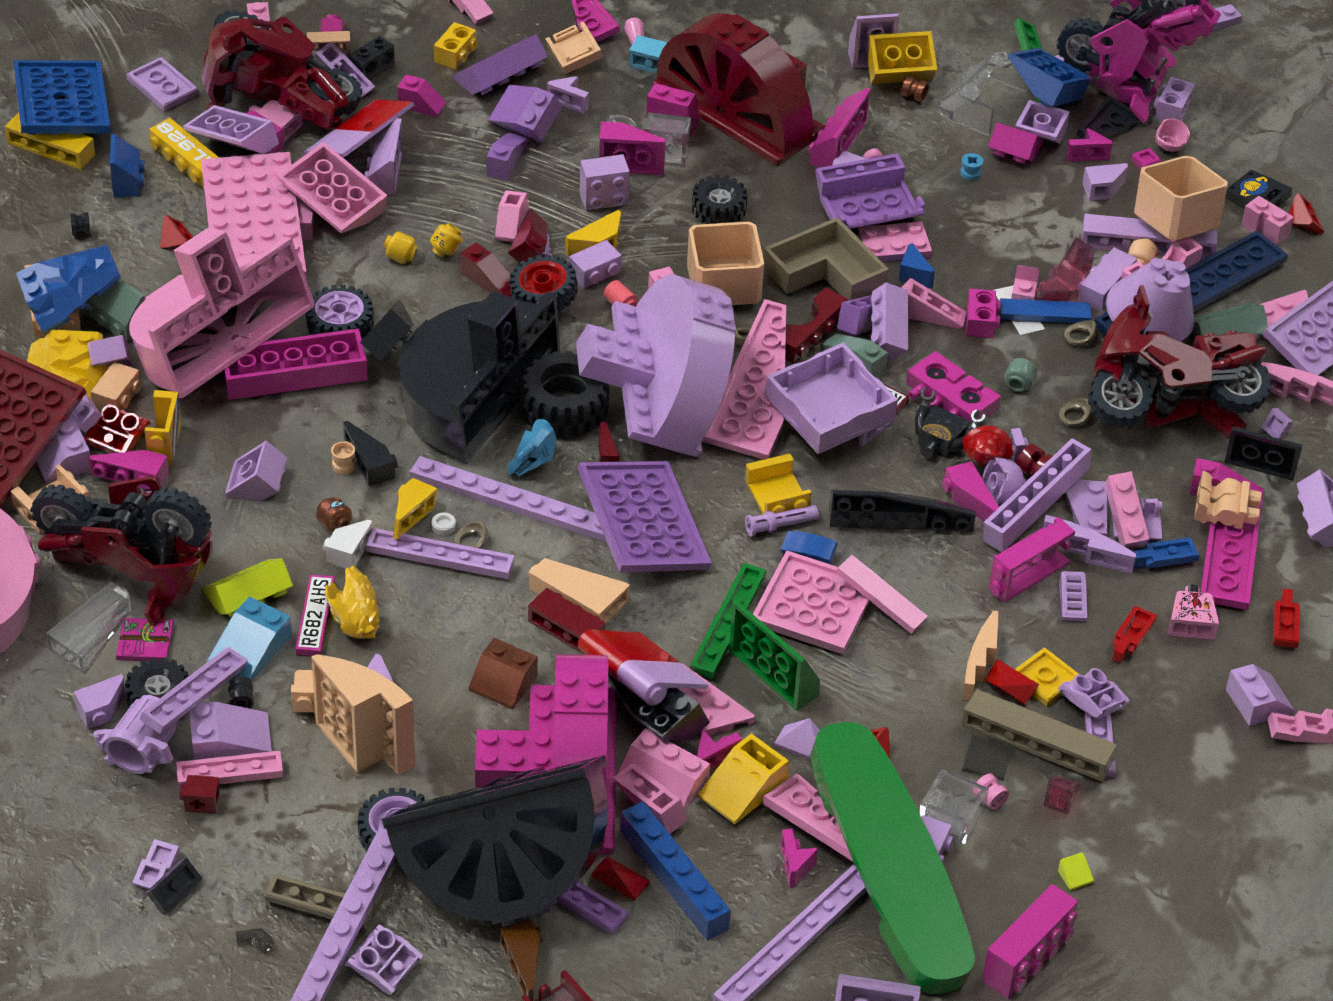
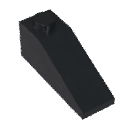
M349 421L343 422L344 440L355 447V460L367 485L371 486L395 479V468H398V463L395 455L390 454L387 446Z

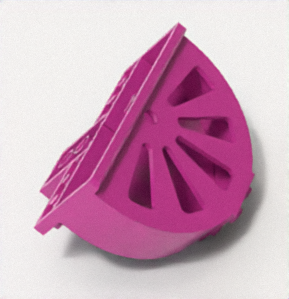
M556 654L555 685H531L529 731L477 730L475 788L481 787L496 778L543 766L545 770L605 755L607 766L601 770L607 792L608 817L605 836L598 854L610 855L615 851L616 783L613 777L616 776L617 694L611 686H608V655Z

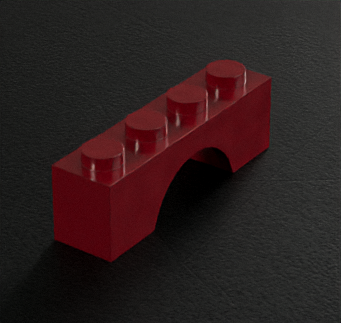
M826 287L813 299L811 316L814 320L804 325L786 324L785 360L795 364L799 359L804 358L814 345L817 346L827 333H831L838 324L841 304L848 301V298Z

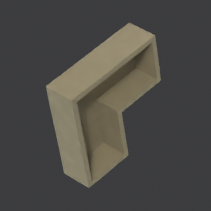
M838 217L769 245L763 251L764 270L787 294L825 278L840 295L848 298L849 301L872 295V291L885 282L888 283L889 269Z

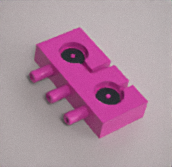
M934 351L907 370L906 384L913 388L908 392L911 399L918 397L924 387H926L925 397H930L933 390L935 391L936 399L929 403L930 408L932 405H935L972 423L971 414L976 409L980 411V415L976 420H980L984 414L988 418L999 410L1001 399L999 394L988 387L983 389V383L971 375L966 377L964 370L937 351Z

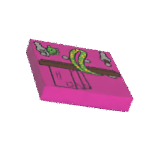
M123 618L116 660H145L151 662L150 658L156 657V661H161V657L168 659L174 626L173 620L164 619L162 622L158 621L156 626L153 627L150 626L147 619Z

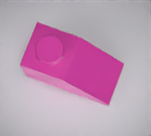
M406 74L397 87L398 101L413 102L414 106L409 110L438 117L446 105V101L425 79Z

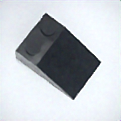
M399 299L360 342L380 362L384 357L389 360L398 350L395 345L400 340L405 342L413 333L410 329L414 323Z

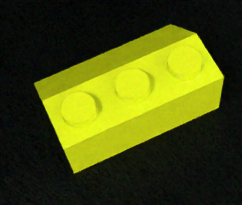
M283 558L265 560L206 585L202 589L220 615L228 614L229 617H232L249 596L265 603L264 598L273 595V598L282 596L287 593L286 589L293 586Z

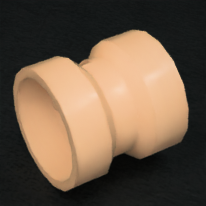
M344 441L334 444L331 449L333 471L339 475L352 473L356 468L355 447L351 443Z

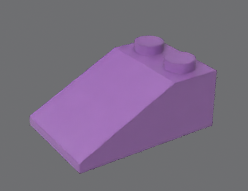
M509 85L488 121L542 142L561 111L562 105L555 94L540 88Z

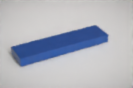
M1000 298V320L1060 323L1091 321L1090 303Z

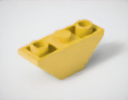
M617 210L567 235L565 239V253L571 256L605 240L617 250L621 229V212Z

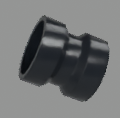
M237 676L228 681L229 705L248 709L253 707V682L250 678Z

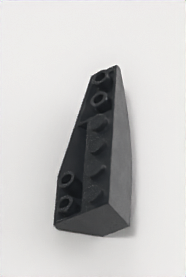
M830 489L829 527L974 531L976 511L951 503L903 493Z
M608 673V683L632 718L664 741L692 740L710 723L700 704L678 688H668L664 699L660 703L648 705Z

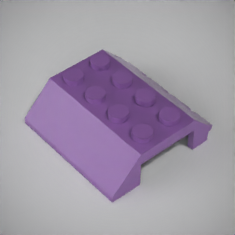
M898 153L816 168L815 170L820 200L829 219L832 220L838 217L849 229L926 214L925 203L922 197H917L915 202L904 182L905 166Z

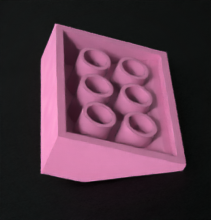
M325 142L319 144L277 176V179L340 233L370 223L385 210L388 195Z

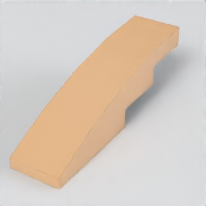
M998 611L991 613L973 644L967 663L962 700L971 699L975 682L983 683L986 664L994 665L997 650Z

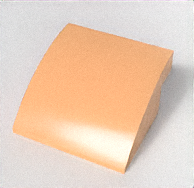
M325 655L312 656L316 724L358 773L382 759L387 762L397 775L415 767L413 700L399 686L372 669L340 658Z

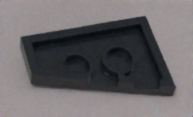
M1108 96L1081 125L1076 135L1085 139L1086 129L1088 128L1109 139L1142 123V121L1133 114L1128 106Z

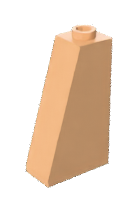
M546 558L539 564L534 565L528 574L530 590L540 594L548 588L555 593H559L568 601L581 606L590 614L598 616L606 623L629 602L630 585L626 582Z

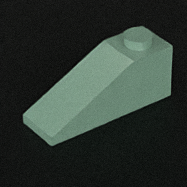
M836 333L820 345L823 350H827L844 342L874 377L878 378L886 372L888 352L871 340Z

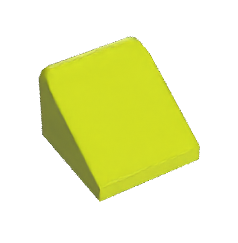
M1083 852L1060 860L1058 872L1070 891L1094 883Z

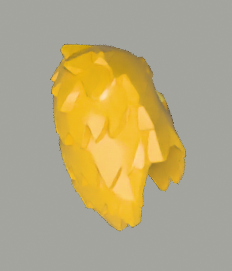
M355 566L345 569L346 581L343 592L339 591L332 581L329 585L325 586V597L331 607L333 619L337 624L341 625L340 628L344 635L357 639L375 638V634L380 627L378 625L380 622L379 607L375 591L367 576L362 574Z

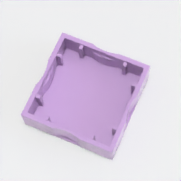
M844 342L816 354L807 361L793 364L766 377L765 397L817 454L889 423L896 418L898 399L879 379L874 377L865 368L863 362Z

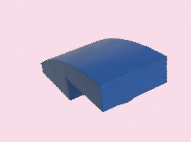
M788 531L781 551L783 555L786 551H790L824 563H831L838 543L832 539L811 533Z

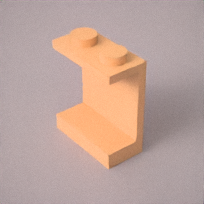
M60 464L55 466L57 480L49 485H64L67 489L69 487L75 489L76 493L83 494L85 498L89 497L87 488L83 484L80 485L70 471H66ZM18 486L10 491L13 508L41 535L44 533V530L36 526L37 522L33 521L31 517L33 513L30 512V508L42 488L27 495Z

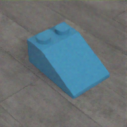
M249 596L233 614L207 662L229 646L248 660L246 667L234 677L245 676L253 680L292 637L291 616Z

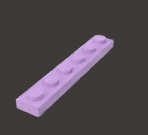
M377 528L372 529L366 544V552L503 579H509L514 565V555L404 534L396 540L393 538L394 532Z
M228 646L145 709L141 714L140 720L161 734L246 667L248 660Z

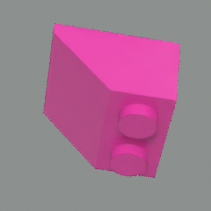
M996 123L988 147L994 150L992 153L994 155L1005 158L1007 154L1013 156V161L1025 164L1026 161L1033 162L1044 140L1035 134Z

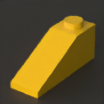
M412 478L399 488L397 494L399 500L393 533L394 539L398 540L435 509L438 488L415 478Z

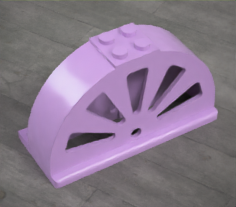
M671 274L656 281L647 290L636 307L615 301L611 306L614 331L587 324L576 341L580 376L622 388L628 438L699 457L702 453L701 442L717 414L727 386L733 359L736 326L731 298L723 290Z

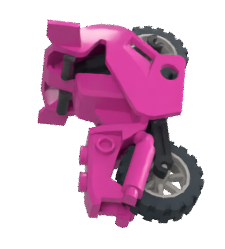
M1112 0L1110 5L1113 10L1104 26L1100 25L1101 22L1097 20L1092 21L1091 18L1082 19L1080 17L1076 18L1075 21L1070 20L1064 26L1057 39L1058 54L1060 57H1063L1065 63L1079 69L1081 72L1086 73V71H1090V77L1099 75L1094 86L1106 95L1130 104L1133 114L1144 123L1149 116L1148 107L1167 69L1174 67L1177 61L1160 44L1162 43L1173 51H1177L1184 45L1187 47L1191 46L1198 37L1202 36L1205 38L1211 34L1212 28L1217 24L1221 13L1211 6L1208 2L1209 0ZM1121 2H1128L1132 6V9H1128L1122 6Z

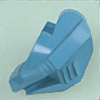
M538 419L533 424L532 432L525 430L515 459L507 464L509 474L516 473L518 476H521L552 460L556 445V435L549 422ZM529 457L536 458L537 460L535 462L528 461L527 459Z

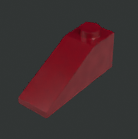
M532 209L527 211L508 251V254L519 264L523 260L527 263V258L530 257L535 260L537 255L542 254L547 244V223Z
M475 242L460 253V273L490 293L495 291L512 297L509 282L510 273L492 252Z

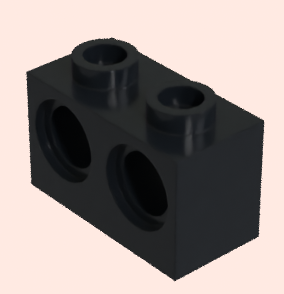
M378 36L350 53L349 60L370 81L395 65L394 45L383 37Z

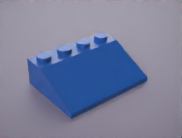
M1040 48L1013 52L1008 55V58L1033 95L1039 98L1040 103L1047 107L1082 100L1092 80V77Z

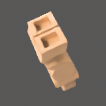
M1205 471L1202 472L1198 486L1194 520H1198L1201 523L1209 521L1214 524L1220 521L1227 526L1235 525L1234 528L1242 529L1244 522L1257 524L1260 511L1257 508L1260 504L1262 492L1249 490L1250 482L1243 481L1240 483L1231 478H1226L1217 486H1212V476Z

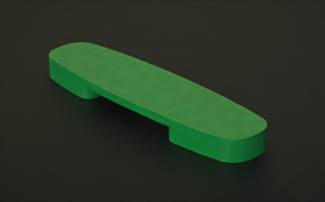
M842 722L823 727L817 733L810 754L814 777L824 808L830 815L835 816L852 860L881 917L878 927L881 936L910 984L921 986L920 991L928 994H942L961 988L972 971L975 954L966 923L947 872L911 796L886 752L869 729L854 722Z

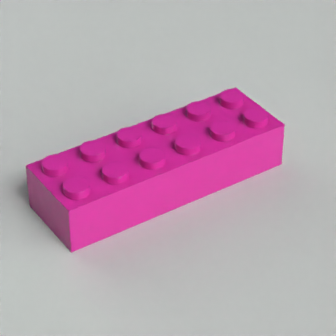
M359 329L261 343L222 371L228 400L366 381L367 360L363 345L360 344L362 340Z

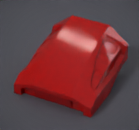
M108 403L102 409L101 417L97 424L90 427L84 440L87 444L107 453L129 452L141 437L145 427L150 425L151 422L146 418H139L134 413H127L125 410H120L115 405Z

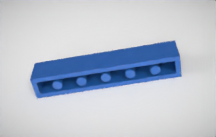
M642 801L622 811L620 832L703 937L709 940L729 930L731 910L647 805Z

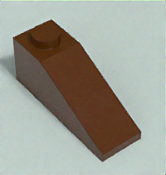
M525 919L513 925L500 927V945L522 994H526L531 1001H534L540 943L543 942L539 927L535 928L531 920Z

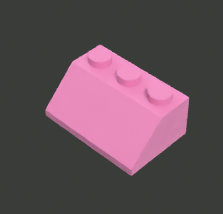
M645 729L631 744L618 771L620 773L631 763H634L679 797L684 810H686L709 780L710 763L669 741L662 740L648 729Z

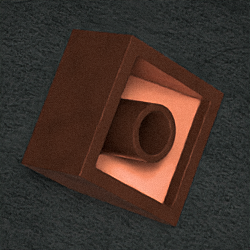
M493 638L479 658L469 685V691L513 710L538 676V656Z

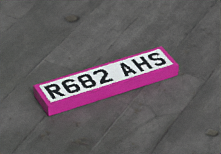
M310 575L295 648L296 655H321L330 606L325 597V586L329 585L331 581L335 584V576Z

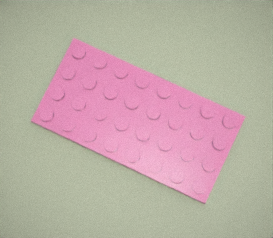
M290 152L201 159L209 228L226 231L235 257L262 253L283 238H292L305 277L307 278L296 195L277 179L280 173L291 166Z

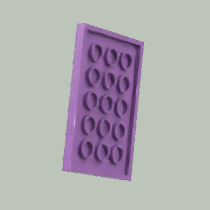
M668 461L580 462L578 472L619 572L710 569L712 562Z

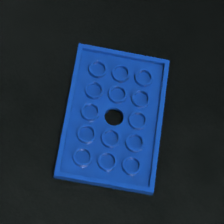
M14 60V76L21 133L30 135L37 133H49L52 135L59 133H71L74 135L81 133H93L96 135L110 133V121L100 61ZM56 96H65V99L56 100Z

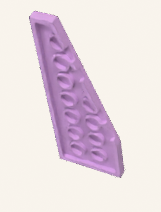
M1333 281L1266 328L1262 333L1296 369L1318 376L1333 366Z

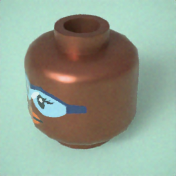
M336 497L326 498L317 507L316 519L328 532L333 533L335 529L350 525L352 511L341 499Z

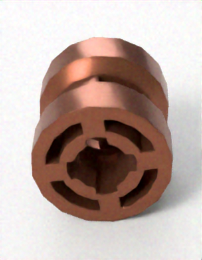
M907 76L902 86L901 95L908 98L914 97L916 101L922 103L928 94L929 83L923 80L919 82L915 77Z

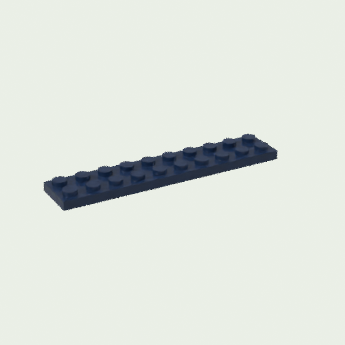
M1257 230L1188 267L1185 270L1190 278L1193 313L1287 261L1288 254ZM1108 312L1096 317L1094 320L1097 328L1105 335L1113 323Z

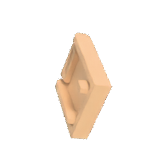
M584 22L579 23L582 30L580 33L576 25L554 34L555 44H553L550 37L545 38L549 49L565 74L603 57L600 47Z
M350 31L307 32V37L316 45L314 51L318 52L327 43H334L341 52L345 50L346 57H349L351 53Z

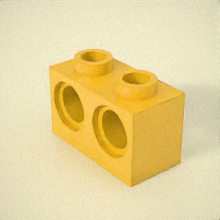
M454 22L434 44V62L456 70L461 63L466 61L467 56L477 48L476 30Z

